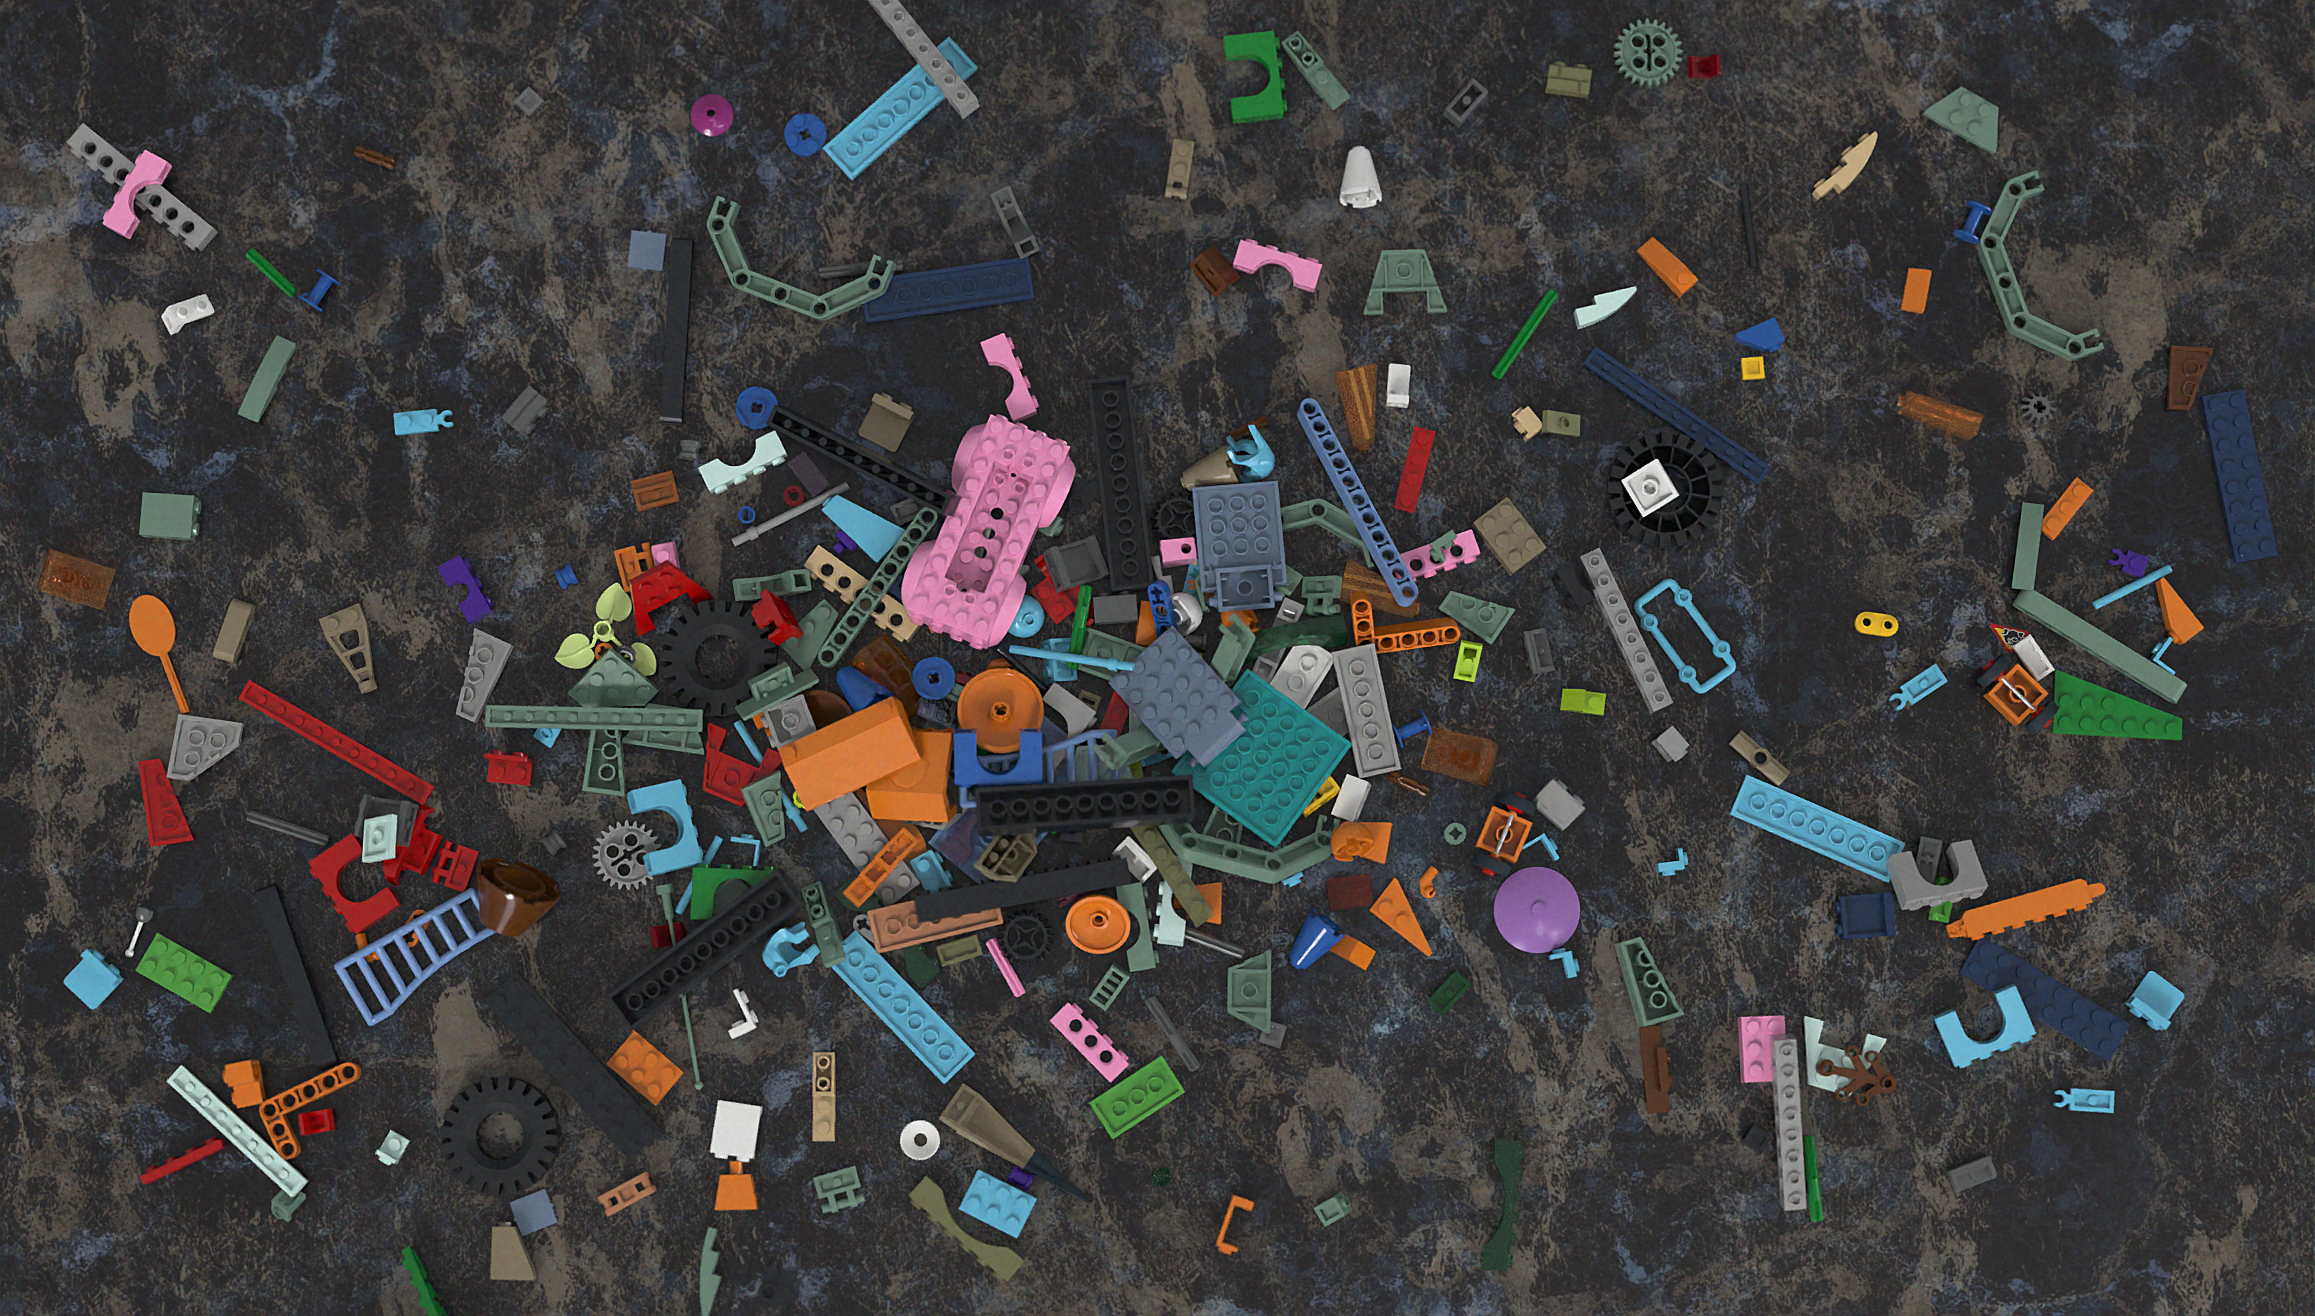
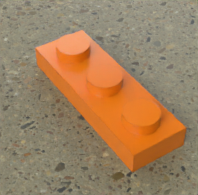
M2076 477L2043 517L2041 532L2053 541L2093 490Z

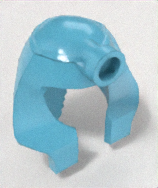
M1253 424L1248 425L1255 441L1241 439L1236 443L1231 435L1226 437L1229 444L1226 452L1234 464L1247 465L1243 475L1240 476L1243 483L1266 478L1275 466L1273 452ZM1234 451H1246L1250 455L1237 456Z
M802 921L788 929L786 927L780 929L764 945L762 950L763 961L768 968L773 970L777 977L785 975L789 968L810 964L815 956L820 953L815 943L804 952H799L792 948V942L799 944L809 936L804 928L805 923Z

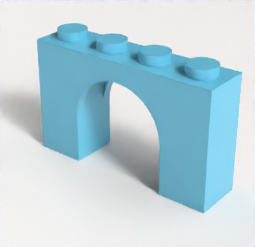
M681 779L632 790L626 794L632 814L659 809L672 815L678 825V837L671 848L651 852L643 856L648 877L702 863L703 851L697 843L698 832L695 825L692 824V809L690 805H687L685 798L687 791L685 785L681 783Z
M2014 984L1993 991L2002 1012L2003 1024L2000 1032L1990 1040L1975 1041L1967 1037L1953 1008L1933 1016L1955 1067H1966L1972 1064L1971 1060L1978 1057L1980 1060L1988 1058L1992 1055L1991 1052L1998 1049L2005 1051L2012 1047V1043L2020 1041V1043L2027 1042L2032 1039V1035L2036 1034Z

